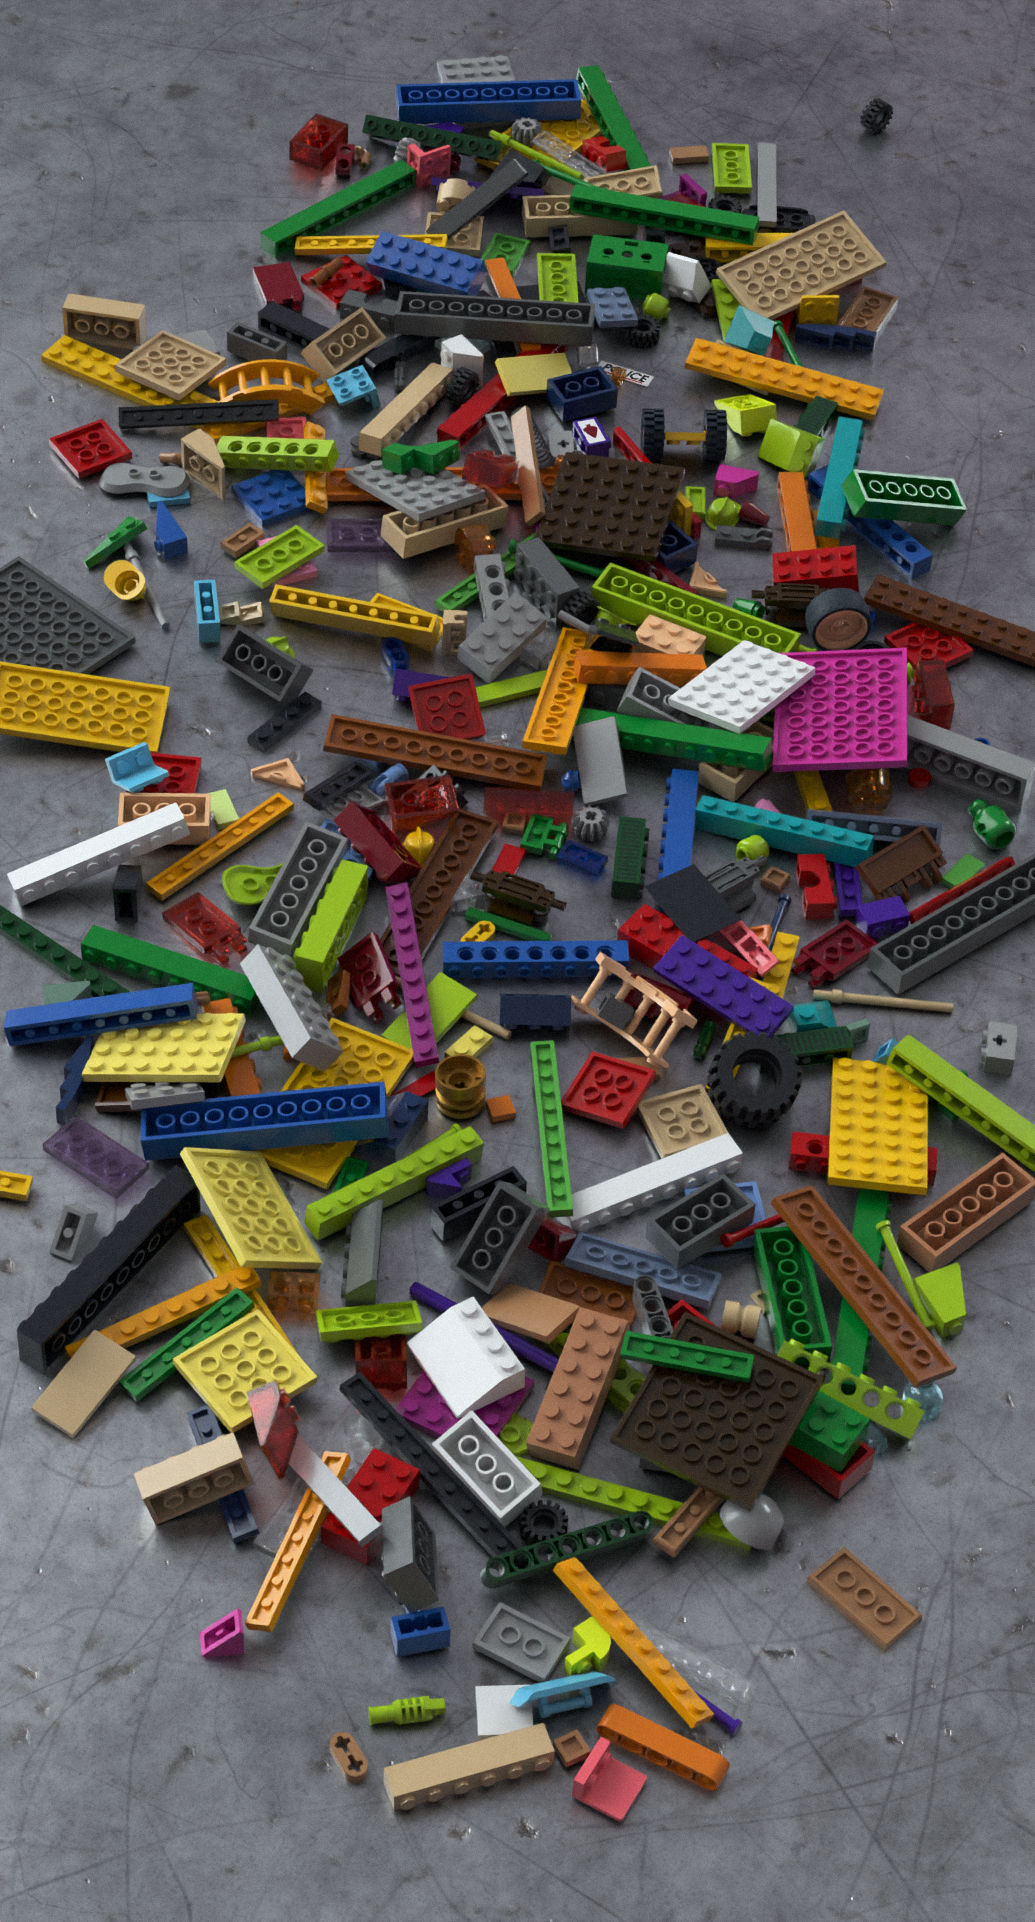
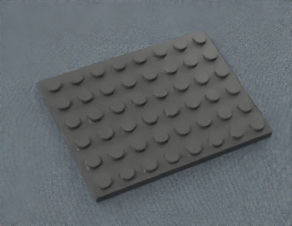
M18 556L0 568V662L88 675L136 643L134 635Z

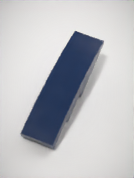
M797 324L794 342L827 351H832L833 347L850 352L854 348L873 352L877 332L839 325Z
M89 1035L64 1066L65 1081L60 1086L61 1101L55 1107L57 1123L66 1126L74 1114L86 1090L88 1082L83 1081L82 1072L93 1050L92 1037Z

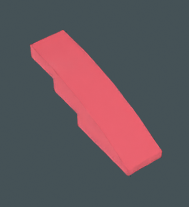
M742 920L719 930L722 936L746 962L758 968L757 973L761 977L780 963Z

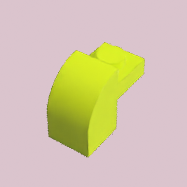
M592 1616L573 1629L572 1643L578 1650L565 1657L564 1673L567 1676L588 1672L592 1666L600 1673L608 1663L611 1637Z

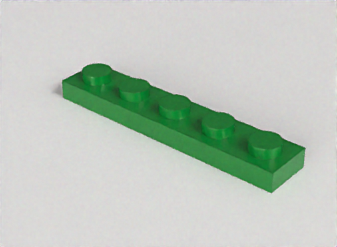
M626 1331L620 1353L621 1359L747 1383L750 1382L755 1360L752 1354Z

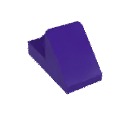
M465 1158L426 1177L425 1194L428 1197L447 1199L461 1192V1185L471 1180L472 1163L468 1158Z

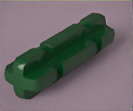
M706 1020L704 1022L697 1045H695L693 1050L694 1058L703 1060L706 1057L707 1050L716 1031L717 1024L715 1021Z

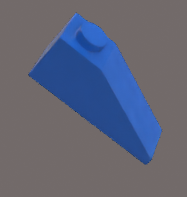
M160 500L157 505L156 541H154V547L156 552L160 553L164 560L188 553L187 536L165 504Z

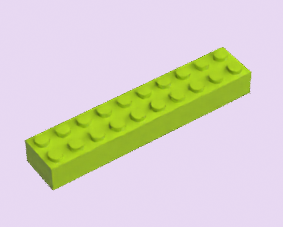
M609 563L591 587V595L600 602L601 605L599 606L616 616L642 625L650 614L707 636L705 649L721 656L727 654L744 640L763 648H768L776 653L799 652L801 634L613 563Z

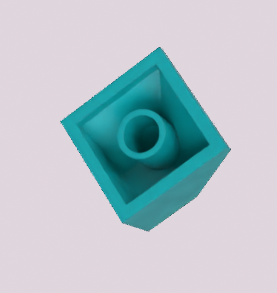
M739 305L724 342L750 353L765 356L772 339L774 321Z
M829 1000L794 1004V1011L787 1018L791 1033L838 1027Z

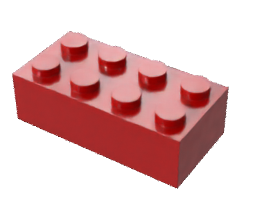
M856 545L772 553L774 586H777V583L819 585V588H829L830 590L848 588L859 592Z
M373 1448L347 1488L380 1523L382 1521L383 1508L409 1496L411 1498L414 1496L419 1488L420 1469ZM331 1512L321 1525L322 1544L365 1565L369 1564L381 1546L380 1538L383 1537V1532L362 1547Z

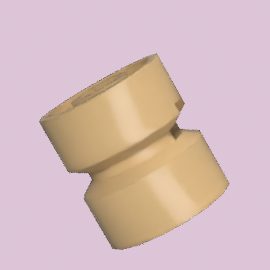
M726 1300L721 1329L733 1335L740 1331L742 1336L755 1339L761 1307L747 1305L745 1308H742L740 1302Z

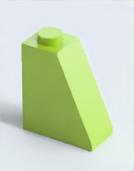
M958 1262L914 1278V1284L930 1320L934 1321L935 1329L940 1337L955 1335L963 1330L966 1309L961 1270Z

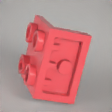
M415 143L408 145L407 164L416 169V186L418 188L431 184L432 177L444 179L450 177V145L425 153Z
M600 1737L574 1778L572 1797L622 1822L647 1782V1776L612 1758V1754L609 1753L611 1742Z

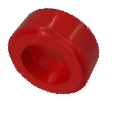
M914 768L909 772L908 782L911 786L925 788L930 784L931 774L928 770Z

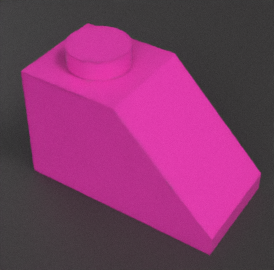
M720 464L715 477L713 495L734 499L756 491L758 488L759 472Z

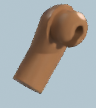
M357 146L355 148L356 158L361 161L359 164L360 168L366 170L371 161V154L363 149L362 146Z
M160 453L159 460L161 463H172L182 466L181 453Z

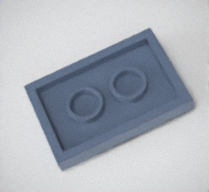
M625 288L587 289V298L590 304H595V317L600 328L638 326L637 315Z

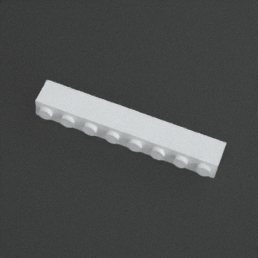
M173 803L12 871L7 875L20 905L23 906L190 835V832L177 803Z
M726 1133L571 1194L573 1216L558 1218L563 1225L569 1226L576 1234L586 1232L592 1227L606 1224L617 1217L629 1215L635 1210L649 1207L663 1199H669L675 1194L683 1192L684 1189L695 1188L700 1184L710 1182L723 1173L731 1174L736 1172L738 1169H741L743 1153L730 1134Z

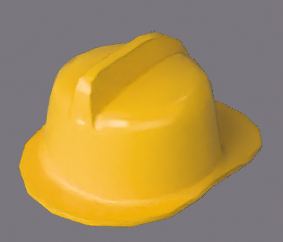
M118 560L107 567L104 573V582L117 597L127 601L145 598V577L134 565L126 560Z
M417 827L416 831L408 834L402 844L423 867L435 846V841L431 834L421 831L420 827Z

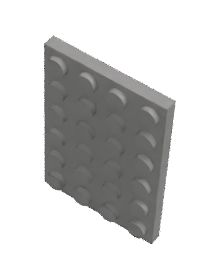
M500 55L496 57L437 61V68L442 83L515 81L508 56ZM466 122L454 124L465 128L513 125L515 122Z
M382 460L372 461L364 466H356L352 470L345 472L346 480L418 522L485 499L484 490L445 468L435 474L413 468L401 475L383 469Z

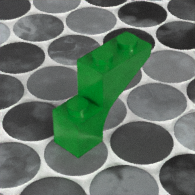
M448 440L420 446L393 443L382 449V468L401 475L413 468L435 474L460 460L459 441Z

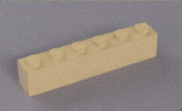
M540 1723L385 1767L384 1785L393 1810H407L419 1803L426 1801L435 1802L447 1795L454 1793L463 1794L479 1786H491L499 1780L506 1778L516 1779L527 1772L546 1770L554 1763L555 1751L544 1723Z

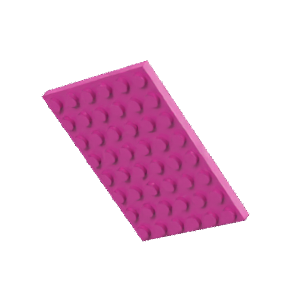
M907 648L779 653L815 667V675L775 706L773 772L907 767Z

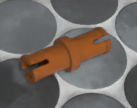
M336 257L328 265L322 266L320 271L309 279L311 286L317 289L326 280H331L334 274L344 267L343 261Z

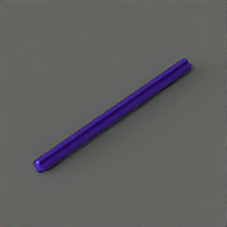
M414 1282L410 1286L409 1294L443 1313L450 1307L458 1304L419 1282ZM493 1323L511 1350L554 1373L559 1358Z

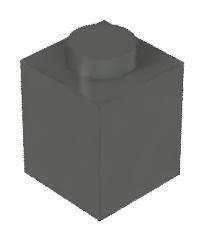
M607 992L596 1009L599 1017L621 1030L624 1026H628L634 1018L633 1007L610 992Z

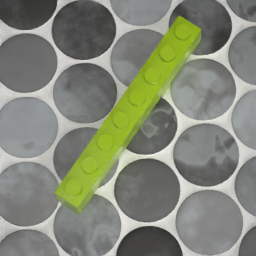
M908 1034L893 1047L886 1062L887 1065L1035 1172V1125Z
M469 1126L307 1205L304 1223L315 1238L320 1240L347 1227V1223L352 1224L353 1213L376 1200H383V1208L424 1189L426 1177L465 1158H468L472 1164L480 1161L484 1142L473 1128Z

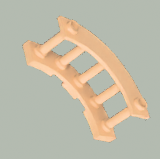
M600 952L595 959L600 965V971L582 1000L572 995L571 1001L575 1005L574 1009L583 1015L591 1014L622 1035L648 1057L646 1061L658 1068L661 1065L667 1069L669 1064L662 1056L680 1028H684L687 1025L693 1029L698 1020L687 1010L681 1011L678 1008L679 1004L655 986L640 976L634 979L631 977L632 973L627 971L626 967ZM612 973L623 979L621 982L623 985L616 995L624 1001L630 990H634V988L644 993L642 996L644 999L634 1013L633 1020L628 1026L623 1027L622 1030L599 1017L596 1009L590 1006L591 1001L608 975L611 976ZM656 1002L662 1007L660 1010L661 1014L644 1041L633 1035V1032L651 1004ZM669 1017H673L672 1025L654 1051L651 1048L652 1044Z

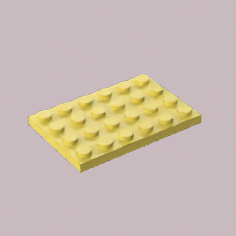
M204 1013L197 1014V1019L100 1033L82 1072L83 1081L221 1082L246 1022L244 1014Z
M184 1147L180 1155L241 1267L318 1269L322 1261L261 1152Z

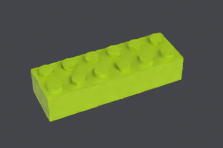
M342 859L339 867L334 868L332 881L327 883L325 887L324 898L318 901L317 913L310 918L308 932L304 931L301 946L296 948L294 952L295 968L303 976L305 986L313 992L324 993L328 979H330L338 962L337 958L341 956L368 898L367 865Z

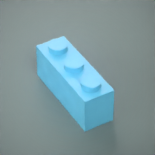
M215 580L194 581L199 643L221 642Z

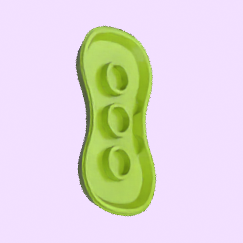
M283 863L273 867L232 866L226 869L222 875L224 890L228 897L237 905L254 906L262 903Z

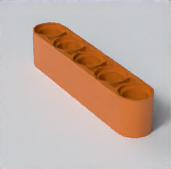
M610 1704L596 1727L597 1733L608 1741L710 1791L718 1789L730 1768V1763L722 1755L617 1704Z

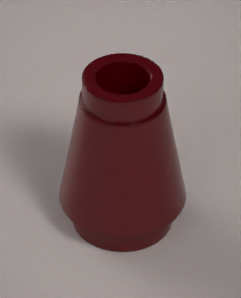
M747 501L744 502L738 516L742 517V520L763 527L767 525L770 516L753 502L749 503Z

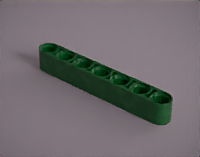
M636 1511L492 1557L481 1570L480 1581L487 1588H498L553 1570L557 1563L573 1557L581 1561L640 1542L653 1528V1518L646 1511ZM634 1522L640 1523L643 1530L637 1529ZM610 1530L618 1532L620 1538L614 1537ZM586 1538H592L596 1542V1546L590 1545ZM562 1545L570 1547L572 1553L565 1552ZM538 1553L545 1554L548 1561L541 1560ZM514 1561H520L524 1569L517 1568L514 1565ZM489 1569H496L500 1577L493 1576Z

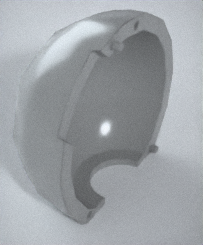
M764 1494L760 1495L751 1512L729 1501H726L720 1509V1517L729 1532L744 1544L756 1549L771 1550L784 1523V1515L778 1504Z

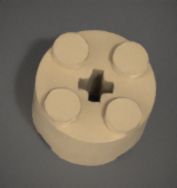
M456 178L447 179L444 184L443 182L440 183L436 203L438 212L447 213L476 190L473 185L470 187L467 181Z

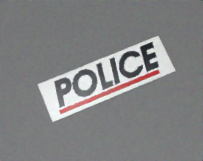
M601 361L598 365L602 366L607 375L646 387L654 378L653 376L605 361Z

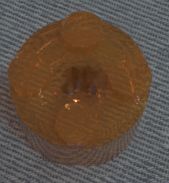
M488 524L464 526L456 530L455 546H459L460 552L456 553V556L462 568H474L475 556L493 554V549H496V539L491 537Z
M887 768L856 769L853 772L851 770L847 772L845 780L848 798L854 811L860 812L866 808H875L881 811L888 807V803L893 797V791Z

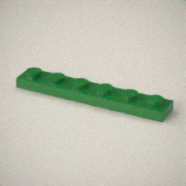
M236 1287L119 1381L120 1386L136 1402L177 1370L173 1364V1358L244 1317L255 1308L254 1302Z

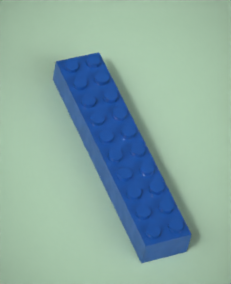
M577 79L396 85V108L398 121L424 125L445 122H515L517 119L521 120L522 117L525 119L530 117V119H536L537 121L580 119L581 96Z
M385 1082L210 1098L200 1102L144 1108L141 1113L140 1141L145 1161L179 1158L184 1147L251 1151L389 1137L388 1100Z

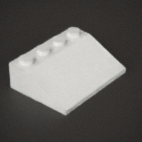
M474 1297L450 1307L407 1342V1347L457 1419L467 1415L471 1410H478L525 1387V1368Z

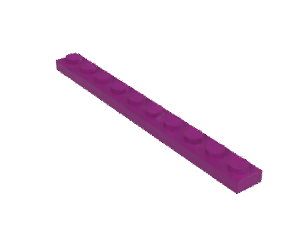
M408 883L385 887L416 1068L437 1064L440 1062Z

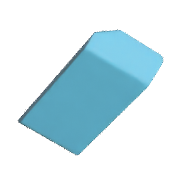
M590 1671L521 1687L515 1692L510 1700V1704L522 1709L537 1699L539 1714L541 1718L550 1717L551 1714L581 1707H592L590 1686L602 1684L613 1688L619 1683L612 1676ZM577 1689L580 1690V1696L548 1703L547 1696Z

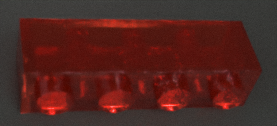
M485 786L483 811L573 816L574 792Z

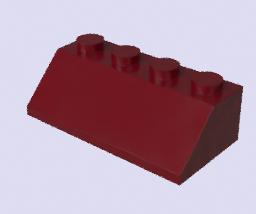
M351 801L333 820L339 827L337 829L342 836L349 838L352 842L350 846L365 857L363 859L365 864L376 870L377 878L384 884L388 882L398 885L416 877L420 872L422 866L374 810Z

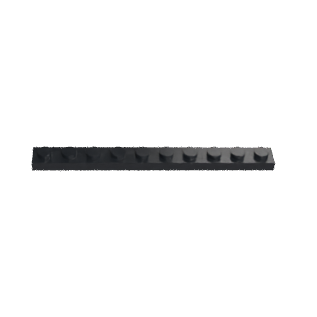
M358 1372L340 1385L339 1391L406 1463L420 1469V1479L492 1557L523 1548L361 1372ZM514 1561L516 1567L522 1564L520 1561Z

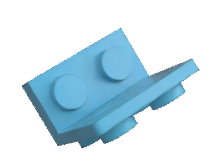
M363 365L327 379V384L340 406L364 397L366 403L370 402L373 408L381 406L376 387Z
M145 742L105 759L112 783L131 793L140 792L149 784H158L163 781V778L169 776L167 770L153 763L148 744Z

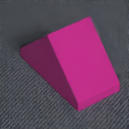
M235 1609L200 1632L201 1654L203 1657L244 1654L242 1611L240 1609Z

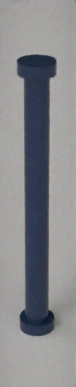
M781 894L777 900L778 907L771 923L772 933L769 946L765 945L770 951L786 908L790 906L792 901L791 897L786 894ZM757 973V979H756V980H759V981L762 980V979L764 978V976L761 977V976Z

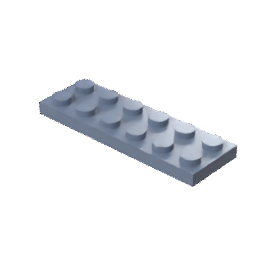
M579 1232L565 1258L564 1266L573 1268L576 1271H583L596 1275L599 1278H606L634 1287V1281L638 1276L649 1275L657 1282L662 1296L672 1300L680 1301L683 1299L695 1307L705 1309L709 1308L722 1277L720 1273L686 1264L677 1270L664 1256L584 1232Z

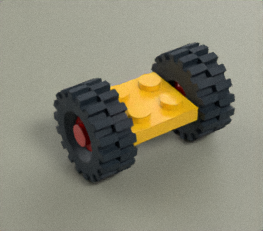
M642 409L640 447L648 459L662 460L664 441H667L666 445H680V441H687L686 445H700V441H703L702 452L704 460H725L727 448L726 410H705L703 433L664 432V409Z

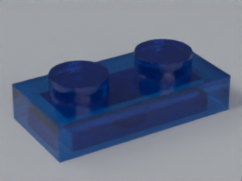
M570 839L558 852L559 860L595 876H598L608 863V856Z

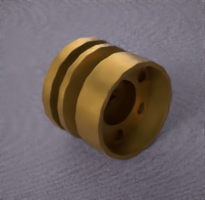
M458 1054L444 1058L435 1070L437 1108L443 1114L457 1119L470 1118L479 1114L486 1103V1072L484 1065L479 1059L470 1055Z

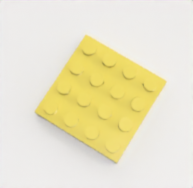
M259 1309L173 1358V1364L231 1433L238 1431L317 1383L315 1373Z

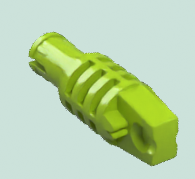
M429 1696L397 1699L391 1705L368 1707L370 1725L392 1721L398 1725L420 1721L425 1722L433 1720L432 1716L443 1715L446 1712L444 1698L429 1699Z

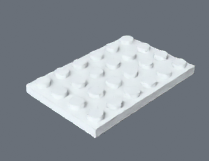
M744 640L668 698V706L741 734L815 675V667Z

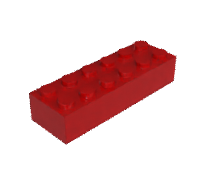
M644 904L618 929L617 940H628L629 956L653 969L679 937L685 935L671 918ZM706 938L694 942L747 977L757 979L758 968Z

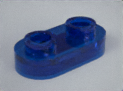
M388 637L382 641L381 652L389 667L395 671L396 669H407L410 665V656L402 641L395 637Z

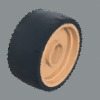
M835 588L824 591L817 595L806 609L805 618L809 635L814 644L823 651L854 649L856 645L865 641L871 632L872 623L869 609L863 597L857 591L848 588Z

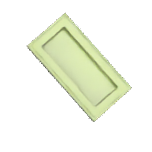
M226 789L207 793L211 797V815L218 830L227 828L239 819Z

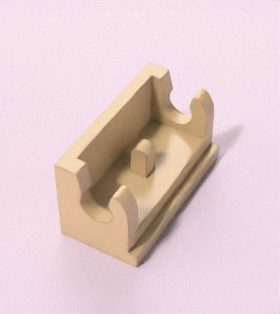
M444 610L442 656H446V654L458 655V649L454 647L459 646L466 640L467 611Z

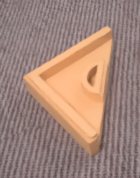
M695 562L689 586L695 589L698 594L727 598V590L722 589L717 584L718 581L699 566V562Z
M289 758L251 769L252 777L301 791L305 790V784Z

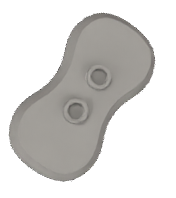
M115 463L105 469L99 484L104 491L115 494L148 492L157 496L173 497L187 490L190 484V477L182 468L175 466L144 468L128 463Z

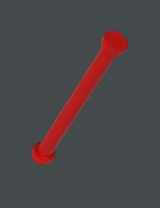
M777 1214L731 1234L728 1232L721 1235L720 1241L725 1248H730L735 1242L754 1235V1229L772 1228L785 1221Z

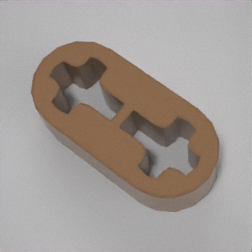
M347 1732L336 1733L330 1740L331 1756L347 1781L351 1783L362 1782L368 1774V1763L364 1754L351 1734ZM338 1743H342L344 1746L347 1745V1754H345L343 1748H338ZM351 1761L356 1768L360 1767V1772H356L354 1769L351 1770Z

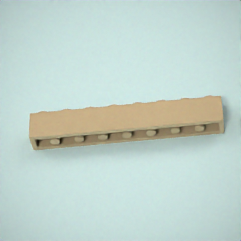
M431 363L359 432V450L381 457L382 449L398 441L423 414H426L430 407L434 406L444 396L446 389L449 388L447 387V384L451 381L449 379L453 377V369Z

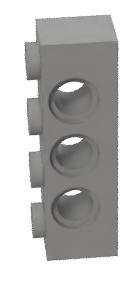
M500 554L475 556L474 573L484 621L510 597L508 596V591H510L509 580L505 579L504 576L506 574L505 562H501Z

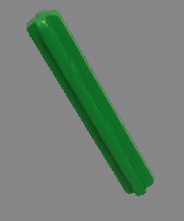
M468 907L465 913V919L474 923L489 921L494 924L495 930L528 941H551L552 935L548 932L473 907Z

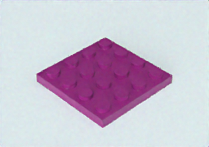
M424 1370L395 1409L410 1426L437 1439L463 1418H456ZM525 1376L524 1388L473 1411L498 1439L503 1428L510 1423L513 1414L517 1413L534 1388V1380Z

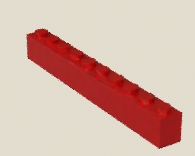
M541 344V349L523 351L516 357L566 353L567 345ZM497 373L492 380L484 384L482 389L473 394L454 414H451L443 424L438 426L436 431L437 442L456 440L459 441V450H461L487 426L485 414L503 411L519 395L508 396L501 377Z

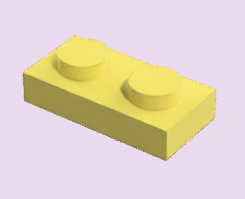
M474 1025L445 1051L444 1058L458 1054L470 1055L476 1058L493 1043V1036Z

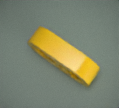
M489 921L476 923L461 938V942L493 941L495 937L494 924Z

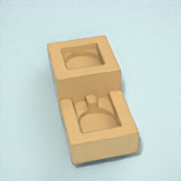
M235 601L218 606L221 624L251 625L264 622V611L261 602L240 607L239 602Z

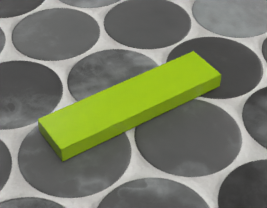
M547 670L475 687L480 707L540 693Z

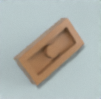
M248 523L221 542V549L237 558L256 545L257 541L265 539V532L252 523Z

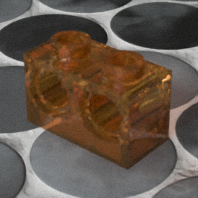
M270 1271L267 1305L270 1311L300 1312L303 1314L316 1313L315 1310L319 1309L320 1274Z

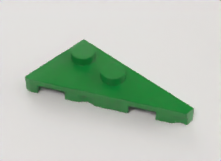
M128 516L83 560L88 569L144 532L148 529L145 523Z

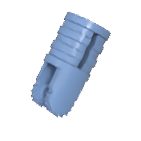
M397 763L375 778L367 788L375 794L378 793L379 796H384L408 780L409 773L404 765Z

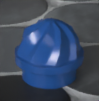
M569 770L562 776L561 785L563 788L574 792L581 788L579 770Z

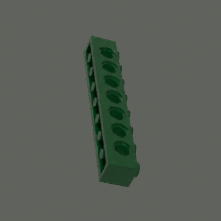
M367 114L362 133L369 137L397 143L404 137L417 140L422 148L426 149L450 145L451 152L458 155L496 163L501 162L508 150V145L502 141Z

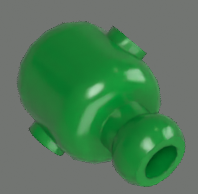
M981 799L975 800L970 804L968 812L975 819L973 830L989 849H1003L1013 841L1016 835V827L1005 814V811L995 805L988 806L986 801Z

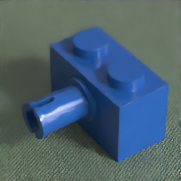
M444 1606L428 1610H422L421 1608L412 1613H409L406 1609L407 1614L391 1617V1638L396 1657L450 1647L451 1628Z

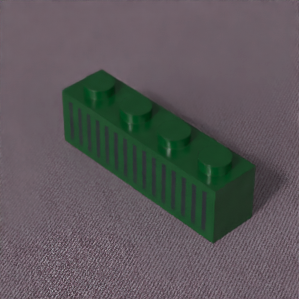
M816 396L812 403H808L806 412L804 414L801 413L798 424H794L793 427L823 438L836 419L838 402Z
M619 816L611 890L612 897L638 899L639 890H644L645 877L640 875L645 874L646 860H642V857L647 858L648 844H644V841H649L650 828H645L646 819Z
M846 1026L784 1033L771 1037L772 1039L774 1036L780 1038V1044L784 1045L786 1043L791 1048L789 1053L791 1055L796 1054L798 1058L796 1066H801V1069L832 1065L834 1057L852 1058L853 1044ZM756 1064L759 1074L770 1073L761 1065Z

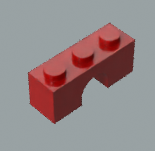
M604 136L582 140V156L605 172H612L627 168L626 150L618 145L610 147V140Z
M825 854L797 855L795 871L798 886H809L804 887L802 899L805 920L832 919L833 910L837 909V896H833L834 882L833 879L829 878L831 872L830 863H826Z

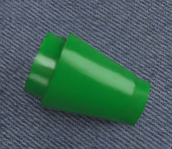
M737 598L733 603V609L762 619L765 614V606L760 601Z

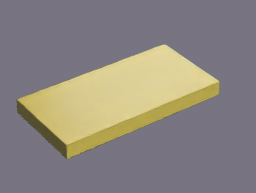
M565 353L497 358L495 361L508 396L546 393L547 379L572 373Z

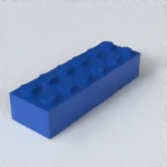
M381 231L366 260L371 275L436 294L477 296L489 273L484 260L385 231Z

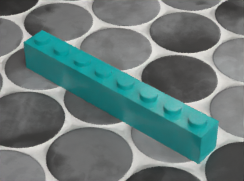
M845 417L838 418L816 521V536L839 539L840 532H845L847 519L843 518H848L849 506L846 505L849 504L841 485L853 469H857L854 466L859 464L862 441L865 434V429H862L863 420Z
M702 795L695 809V829L739 840L752 835H759L767 841L769 847L798 854H825L827 861L856 867L873 856L874 835Z

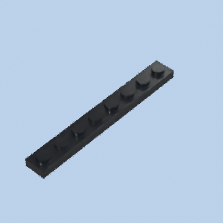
M278 399L119 407L120 429L279 421Z

